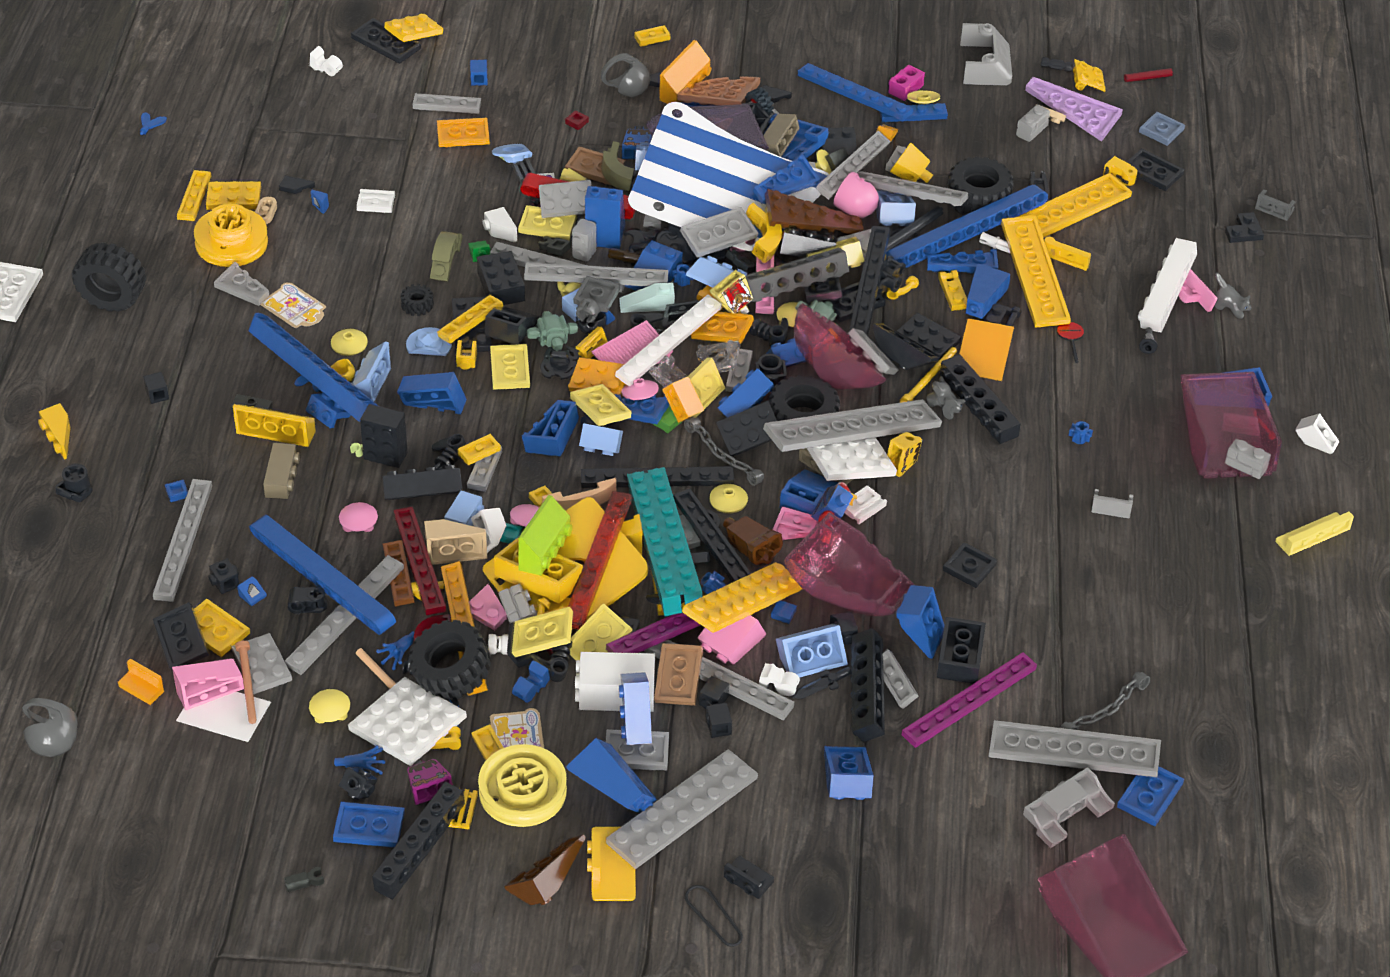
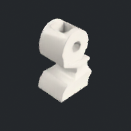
M320 46L310 53L309 66L314 70L325 71L328 75L334 76L343 67L341 60L334 55L325 59L324 51Z
M765 663L759 685L768 688L769 683H774L778 694L792 696L796 692L800 678L793 672H785L783 668Z

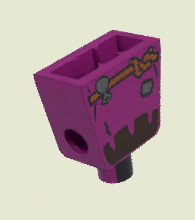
M418 759L407 769L416 805L431 800L445 782L453 785L451 774L436 759L425 762Z

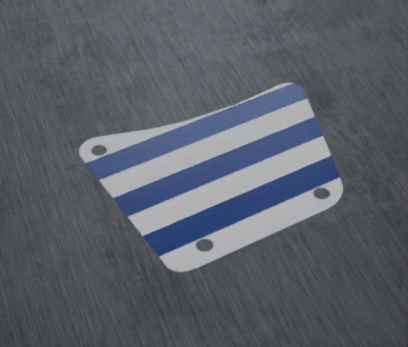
M672 102L664 107L629 195L628 202L633 209L679 227L742 207L746 213L748 206L752 203H755L764 211L766 203H760L753 192L754 187L768 177L774 176L777 171L784 169L792 161L744 142L717 127L687 105ZM679 109L682 111L683 116L676 118L672 115V111ZM812 167L820 178V182L829 175L821 169ZM817 184L789 194V196L792 195L798 199L813 203L821 193L816 189ZM661 202L665 208L662 211H657L654 209L653 204ZM753 225L758 232V236L755 238L756 243L763 236L760 230ZM743 242L733 247L752 251L755 243L748 245Z

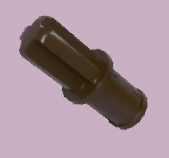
M610 248L608 251L609 258L621 260L624 263L636 264L641 255L630 252L628 249L624 251Z

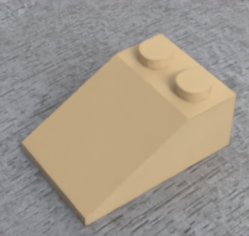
M445 519L424 521L426 548L432 565L487 559L486 529Z

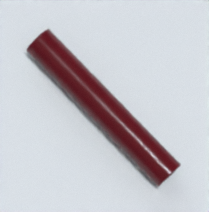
M1171 68L1124 74V81L1132 82L1170 77L1173 75V71Z

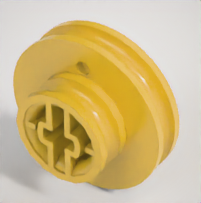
M223 204L215 207L212 211L202 216L194 228L197 253L205 261L217 266L230 267L234 262L238 263L239 266L249 264L257 260L265 252L268 245L267 226L263 218L254 211L238 204Z

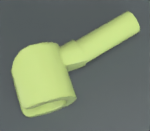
M353 443L350 446L351 453L355 452L357 457L363 455L362 444Z

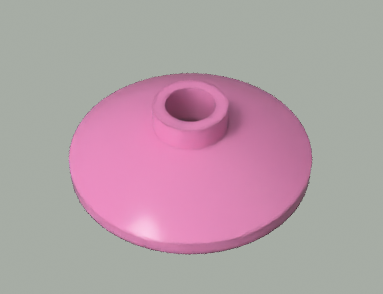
M639 378L635 379L631 386L625 385L622 389V395L631 400L647 399L654 396L658 392L659 387L654 381Z

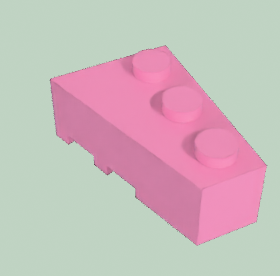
M234 659L172 667L176 691L185 710L244 689L243 678Z

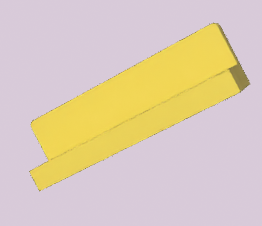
M1337 512L1277 537L1276 543L1290 556L1350 530L1354 516L1350 512L1339 515Z

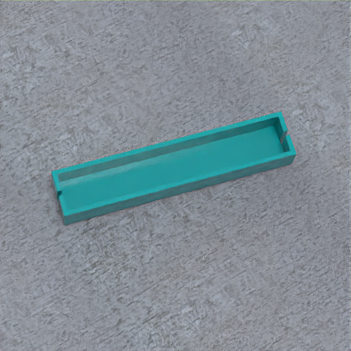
M665 467L648 470V473L642 471L627 474L630 497L635 514L640 515L642 539L664 616L682 613L680 595H684L685 605L703 596Z

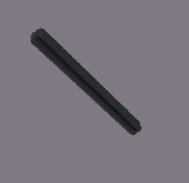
M935 207L891 236L886 252L944 214L943 208Z

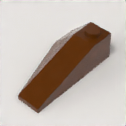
M585 835L569 838L550 852L551 856L533 864L535 868L528 872L522 871L504 886L505 889L529 905L539 903L545 905L549 903L564 881L586 839Z

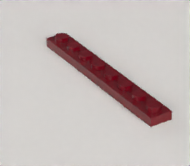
M413 506L394 510V517L426 616L446 612V605Z

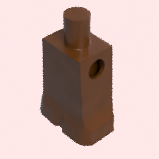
M747 516L742 517L738 521L728 517L723 523L724 528L727 529L728 542L747 556L753 564H770L773 557L783 546L781 533L771 530Z

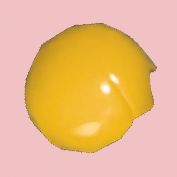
M348 359L338 360L331 366L332 369L347 381L351 382L354 379L356 371Z

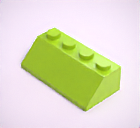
M551 495L547 496L519 536V571L541 576L544 570L549 568L552 558L557 556L559 548L563 547L567 536L571 535L570 515Z

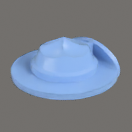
M523 144L503 145L492 150L493 155L503 157L504 161L515 164L523 161L524 158L532 157V152Z
M428 327L418 329L410 334L406 341V348L409 354L446 356L451 350L452 343L449 344L438 337L437 331L440 329Z

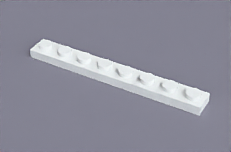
M706 295L617 370L615 377L626 385L631 386L635 379H639L718 312L722 304L710 295Z

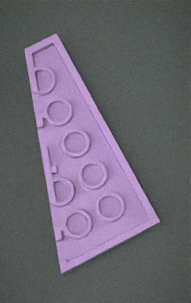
M1032 77L1025 91L1055 111L1066 115L1067 119L1101 142L1121 117L1123 109Z

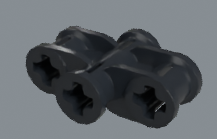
M888 256L884 260L876 299L887 288H890L894 293L898 291L902 284V279L899 277L904 273L906 264L897 262L892 256Z

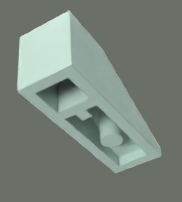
M655 283L619 298L620 312L665 311L666 305L674 304L673 283Z

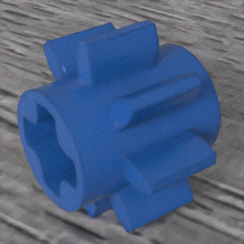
M680 264L676 266V270H672L674 283L680 286H687L690 284V280H694L686 276L687 271L690 269L688 265Z
M1079 421L1076 424L1072 423V427L1069 429V436L1073 437V442L1084 444L1089 442L1090 437H1092L1093 430L1089 429V424L1083 421Z
M716 571L712 574L710 572L706 573L701 579L702 591L709 594L724 587L725 583L723 580L725 578Z

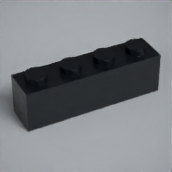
M455 465L444 466L443 470L429 467L424 468V472H417V469L405 470V474H398L397 471L386 472V476H382L385 501L460 493L462 491L460 468H455Z

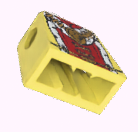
M734 270L710 290V293L732 314L737 312L739 314H747L749 312L746 305L752 301L753 297L745 275L737 270Z

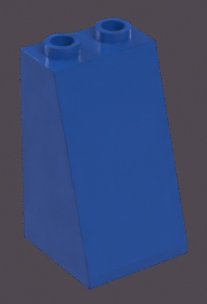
M592 186L587 188L585 195V220L596 223V247L620 249L625 230L623 190Z
M595 738L566 766L568 771L627 809L641 813L645 811L649 806H653V803L657 800L613 746L600 739Z

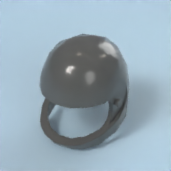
M628 53L614 56L605 64L601 71L602 82L607 86L617 87L618 93L633 98L643 94L650 85L651 75L647 67ZM621 60L630 63L623 75L613 80H606V73L613 64Z
M43 698L28 700L22 707L23 712L28 718L37 723L26 727L23 731L25 741L31 751L46 757L60 756L69 751L77 738L78 720L76 713L66 705ZM29 707H45L48 710L49 719L33 713Z

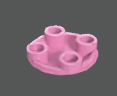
M361 502L345 506L339 515L340 523L346 532H370L374 529V524L378 518L377 511L373 506Z
M531 504L518 505L510 512V522L513 525L526 527L540 507Z

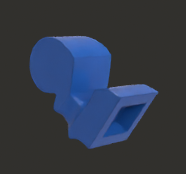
M533 660L529 666V677L524 678L520 676L513 687L512 694L524 702H530L536 692L539 693L540 689L545 687L550 680L548 668Z

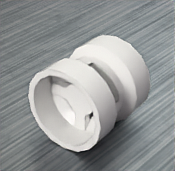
M489 634L488 650L490 654L501 652L503 655H507L508 634H503L502 636Z

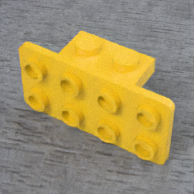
M593 827L591 832L592 840H587V854H592V858H587V872H592V899L594 901H633L636 898L635 868L606 844V838L621 827Z

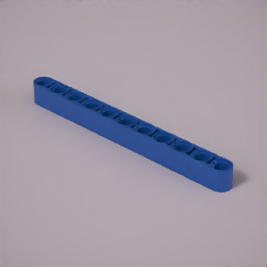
M1030 185L888 250L886 258L892 256L897 262L906 264L907 268L927 259V255L940 253L1000 225L1002 219L1015 218L1042 206L1047 201L1048 194L1038 186Z
M261 313L254 314L249 332L357 421L360 422L368 404L378 406L268 316Z
M263 515L249 526L252 534L316 586L322 587L327 595L378 635H381L396 623L395 617L386 607L268 515Z

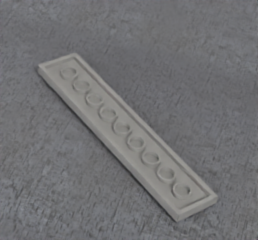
M922 399L768 422L764 424L763 429L781 452L937 428L941 426L942 420Z

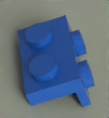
M793 338L782 345L781 343L773 344L767 354H775L781 360H785L786 367L811 359L804 338L800 340Z
M311 394L306 411L327 427L334 428L337 419L350 417L348 412L326 394Z

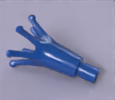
M412 631L397 642L391 644L383 643L382 646L386 648L377 649L376 652L389 651L390 654L381 661V664H385L392 657L395 658L392 670L396 669L397 662L402 664L403 654L413 644L415 632Z
M376 745L373 749L361 754L335 758L334 764L335 766H345L346 768L363 767L382 775V771L371 765L376 763L385 764V760H376V756H373L383 751V748H379Z

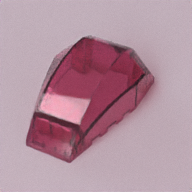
M804 303L798 307L794 325L796 345L804 359L825 383L828 382L835 389L849 390L871 388L887 380L875 368L874 363L863 355L861 347H856L850 341L852 337L830 319L828 320L825 316L819 318L820 314L817 311L813 312L814 310Z
M831 512L817 524L784 560L790 575L811 596L848 611L867 616L894 614L898 607L901 606L904 594L907 593L910 585H915L899 569L896 570L891 565L892 562L887 557L884 558L878 552L879 549L866 540V536Z

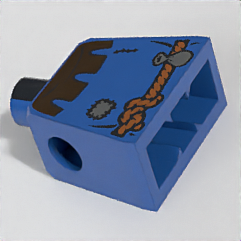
M641 125L636 126L634 129H628L622 143V159H636V145H640V142L650 143L652 140L651 130L644 129Z

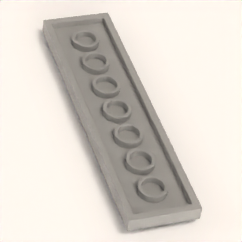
M994 720L989 757L1083 769L1088 767L1091 770L1157 777L1161 740Z
M727 749L653 803V806H649L645 811L608 836L606 844L632 867L637 869L754 782L758 777V773Z

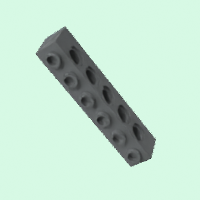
M838 247L749 274L745 278L753 297L752 302H759L762 298L775 297L784 291L792 292L797 287H808L811 283L824 282L830 277H841L843 273L849 272L846 251ZM782 278L781 282L777 284V281ZM765 283V287L761 289L762 284Z

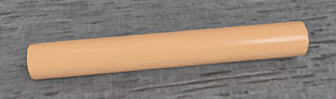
M362 648L356 651V655L389 689L396 684Z

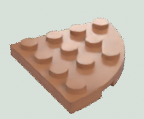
M728 77L701 81L695 83V87L691 89L686 87L678 93V100L684 103L696 102L700 105L713 104L717 107L730 106L733 109H738L742 103H745L746 93L759 86L760 78L740 77L737 80H730Z

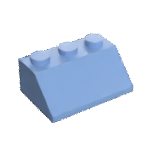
M707 256V258L700 257L687 271L686 276L710 287H715L734 270L732 265L724 262L721 265L717 263L718 259ZM740 269L737 270L738 272L744 274L745 276L748 274L747 272H745V271H743V270H740Z
M384 342L368 352L366 358L362 359L361 367L356 371L354 381L351 383L373 402L391 370L389 342Z
M830 624L776 638L779 656L786 672H793L799 677L848 665L839 625Z

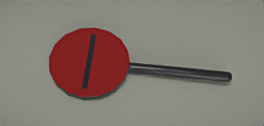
M1074 322L1059 325L1057 333L1061 338L1070 340L1075 363H1078L1074 340L1080 339L1084 334V330L1079 324Z

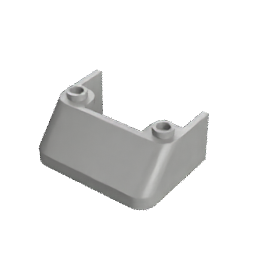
M963 23L960 46L992 47L993 54H985L982 57V62L966 61L963 84L1009 85L1012 82L1009 43L989 23Z

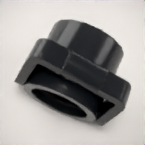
M764 354L759 358L758 362H755V369L758 368L774 385L778 384L780 380L786 379L785 360H781L779 356Z
M71 464L65 467L62 471L63 480L55 486L56 494L76 502H82L93 491L87 469L82 464Z

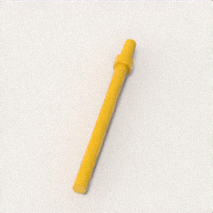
M951 347L908 394H904L899 403L913 401V398L940 371L941 361L949 359L957 353L956 348Z

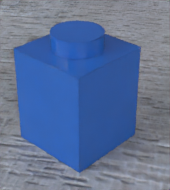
M470 60L471 86L488 85L487 60Z

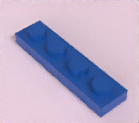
M945 103L908 105L913 108V114L904 121L947 119L948 113ZM879 111L882 122L901 121Z

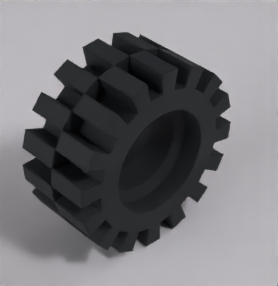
M411 284V287L407 286L406 290H402L401 307L403 311H406V314L411 313V316H414V314L420 316V313L426 315V311L429 313L433 309V292L429 287L426 288V285L423 284L421 287L420 284H417V286Z

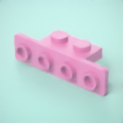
M1190 269L1178 296L1184 303L1199 302L1207 312H1211L1217 297Z

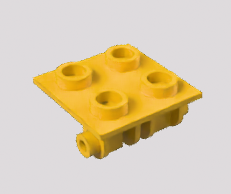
M1074 59L1075 67L1073 68L1076 89L1081 91L1086 85L1105 92L1102 71L1097 67L1088 65L1084 61Z

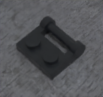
M700 300L666 305L662 322L663 330L665 331Z
M996 303L992 305V308L983 317L982 321L1002 324L1005 316H1009L1006 326L1013 327L1022 311L1019 307L1011 308Z

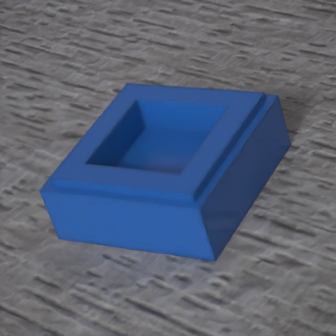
M184 480L165 484L170 502L187 497L188 490Z
M780 600L776 603L771 613V618L790 624L797 606Z

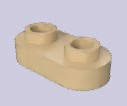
M1046 108L1050 111V121L1057 124L1065 121L1066 115Z
M273 197L262 198L255 210V213L260 215L266 224L272 221L277 210L276 199Z

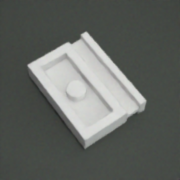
M360 189L357 211L392 213L395 191Z
M865 486L855 493L857 499H854L853 506L848 505L845 514L857 520L858 524H861L884 508L887 500L881 499L878 493L869 486Z

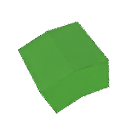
M669 405L658 424L653 425L661 428L666 433H670L680 423H678Z

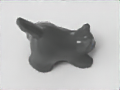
M1218 272L1215 273L1220 287L1216 293L1217 301L1214 306L1218 310L1228 307L1236 318L1243 319V311L1252 309L1249 301L1250 295L1247 297L1241 296L1233 286L1226 284Z
M941 376L938 381L933 382V392L927 395L926 401L930 407L939 405L942 408L943 415L951 420L954 417L953 413L961 411L965 399H957L950 386Z

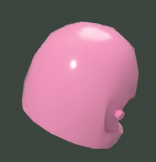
M851 172L840 185L833 204L840 211L848 215L864 218L875 211L878 206L879 196L871 183L864 181V178H860L858 173Z

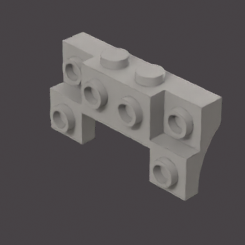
M1087 767L1067 781L1060 782L1053 790L1044 792L1040 798L1024 808L1023 815L1037 828L1036 834L1052 848L1067 838V832L1060 826V823L1085 807L1091 810L1097 817H1100L1114 808L1115 803L1103 790L1097 776Z

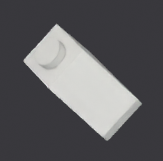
M504 207L484 212L485 220H483V226L491 236L517 242V227Z
M1320 413L1301 419L1295 430L1304 444L1329 454L1334 452L1339 443V440Z
M500 508L481 510L471 517L474 527L486 529L487 553L499 544L506 527Z

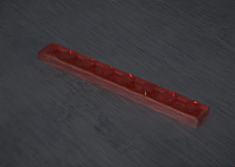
M613 491L568 605L573 611L572 628L580 629L587 619L633 499L631 494Z

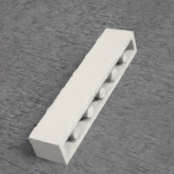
M1176 238L1173 245H1170L1168 256L1163 260L1162 269L1157 273L1156 282L1151 286L1150 295L1145 299L1144 308L1139 312L1138 320H1140L1141 328L1146 329L1150 327L1153 331L1162 332L1197 256L1196 242Z

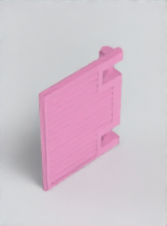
M646 320L591 352L598 360L626 364L657 338L659 334ZM673 350L662 358L658 364L670 358Z

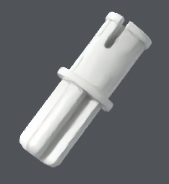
M985 232L981 234L980 243L989 245L993 249L997 248L1010 253L1007 241L1000 239L999 236L995 237Z

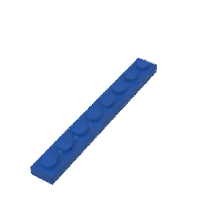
M807 63L798 70V76L901 121H904L913 114V108L812 64Z

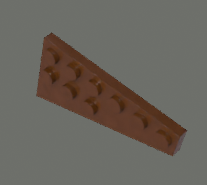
M767 189L765 193L769 226L775 227L776 224H782V227L788 228L789 225H793L798 229L817 231L825 228L828 232L840 230L843 233L849 234L863 231L862 219L857 216H851L842 211L832 210L826 206L804 201L777 190Z

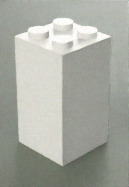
M581 652L580 660H576L575 702H579V710L620 711V706H623L622 698H619L620 674L645 672L649 681L650 712H653L655 654Z

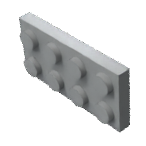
M742 207L682 226L680 232L697 258L757 238L758 236L757 230Z

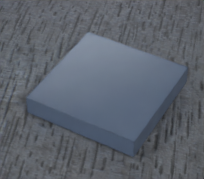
M1156 112L1139 128V133L1168 146L1185 129V125Z

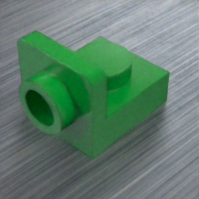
M486 240L468 243L473 262H477V257L490 255V246L486 243Z

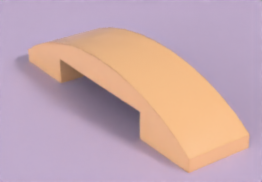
M616 479L597 482V489L565 497L562 496L561 492L549 495L553 496L565 511L586 497L593 498L601 505L616 495ZM548 495L542 496V503Z

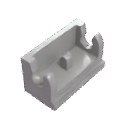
M1095 489L1092 513L1130 518L1133 495H1129L1128 500L1098 496L1099 489Z

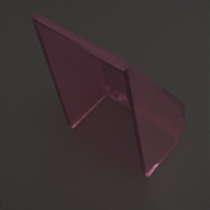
M1233 372L1181 375L1192 458L1198 474L1203 475V478H1218V474L1221 478L1236 477L1237 474L1239 477L1252 476L1225 464L1229 447L1236 439H1239L1271 454L1268 468L1262 475L1271 476L1272 472L1277 469L1282 440L1255 373Z
M1125 834L1090 850L1089 854L1086 852L1073 859L1072 863L1067 862L1054 869V871H1050L1037 878L1041 884L1039 890L1053 917L1103 977H1145L1188 953Z

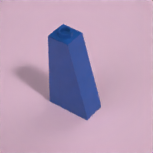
M978 263L967 299L966 314L982 319L990 311L992 305L996 304L1009 289L1010 273Z

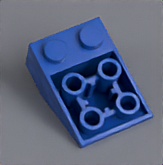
M804 469L791 478L781 491L780 508L786 507L812 515L827 487L837 485L839 482L834 480L827 481L825 477Z

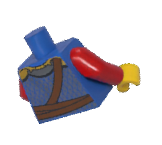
M843 482L827 487L811 515L814 520L819 522L821 532L823 533L822 541L831 544L836 533L831 532L830 525L839 520L845 513L848 505L853 506L854 499H857V495L851 493L848 486Z

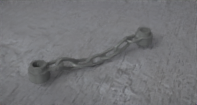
M690 417L684 421V427L687 432H697L700 434L702 441L707 444L716 457L722 459L730 466L744 470L747 474V480L751 485L755 486L762 482L764 479L763 472L760 469H753L744 462L735 460V458L718 448L712 441L710 433L701 426L699 418ZM728 457V458H730L732 461L729 462V461L726 460L725 458Z
M1136 672L1132 677V681L1121 688L1119 697L1114 703H1110L1093 715L1081 716L1073 722H1064L1060 728L1079 730L1078 727L1081 725L1095 723L1106 716L1112 715L1119 710L1124 700L1130 698L1134 688L1137 687L1139 690H1144L1150 683V677L1143 672ZM1124 689L1126 690V692H1128V695L1126 697L1125 694H1123ZM1113 706L1114 710L1108 713L1107 709ZM1091 718L1090 721L1083 722V719Z

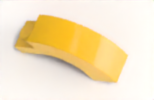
M752 203L748 206L746 215L763 236L756 241L752 253L765 264L774 256L782 237L781 224H776L775 227L769 226L768 213H765L755 203Z

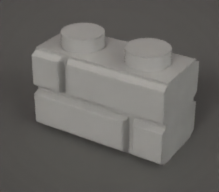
M1040 105L1033 107L1018 121L1017 137L1028 142L1034 139L1048 126L1050 111Z
M580 219L572 229L573 258L588 262L596 252V223Z
M1236 439L1228 449L1225 464L1260 479L1268 468L1271 454L1261 448L1247 444L1246 441Z
M521 584L514 585L510 589L507 588L498 593L510 623L537 616L534 605L529 606L528 601H531L528 590H523Z

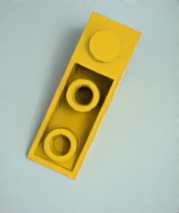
M59 403L39 411L40 419L38 423L42 430H46L49 442L53 441L56 453H60L65 460L68 453L70 424L68 414Z

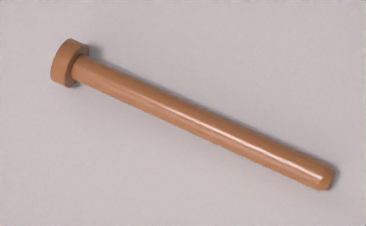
M239 641L235 644V648L240 654L248 721L250 724H255L257 719L247 652L250 650V643L248 641Z

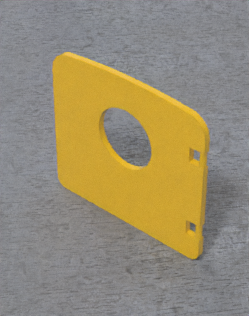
M591 497L582 499L566 510L570 515L572 532L570 536H567L563 547L559 548L557 554L572 561L581 560L593 565L597 572L596 582L584 595L566 598L560 604L546 598L551 603V606L544 613L558 609L561 605L572 609V629L587 621L603 603L608 607L644 580L648 574L646 560L600 505ZM494 558L483 566L485 576L498 592L507 588L510 589V587L515 585L508 581H505L502 585L497 583L496 580L499 577L494 576ZM528 590L531 601H528L529 606L533 604L537 613L539 606L537 600L543 596Z

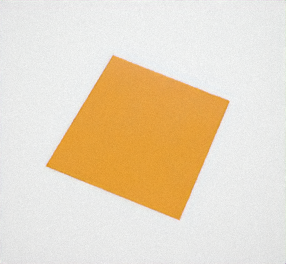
M968 319L959 354L979 377L1002 381L1014 327Z

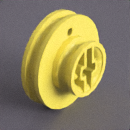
M528 744L505 747L492 754L481 767L478 779L481 804L491 817L506 825L526 827L543 823L552 818L564 804L567 794L566 771L561 761L553 753L542 747Z

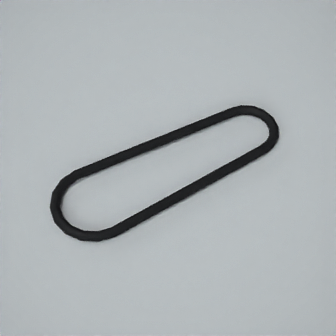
M694 885L687 889L685 893L686 903L715 935L727 946L739 945L743 939L741 931L711 890L703 885ZM702 888L709 893L739 934V940L736 943H728L689 902L688 894L692 889Z

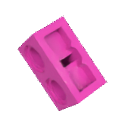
M908 65L901 69L897 75L891 77L888 83V93L905 101L909 93L919 90L924 85L925 72Z

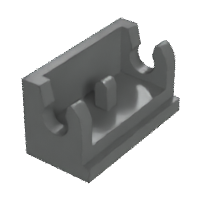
M1263 189L1258 195L1255 209L1287 221L1295 209L1296 201L1292 200L1290 204L1265 195L1267 190Z

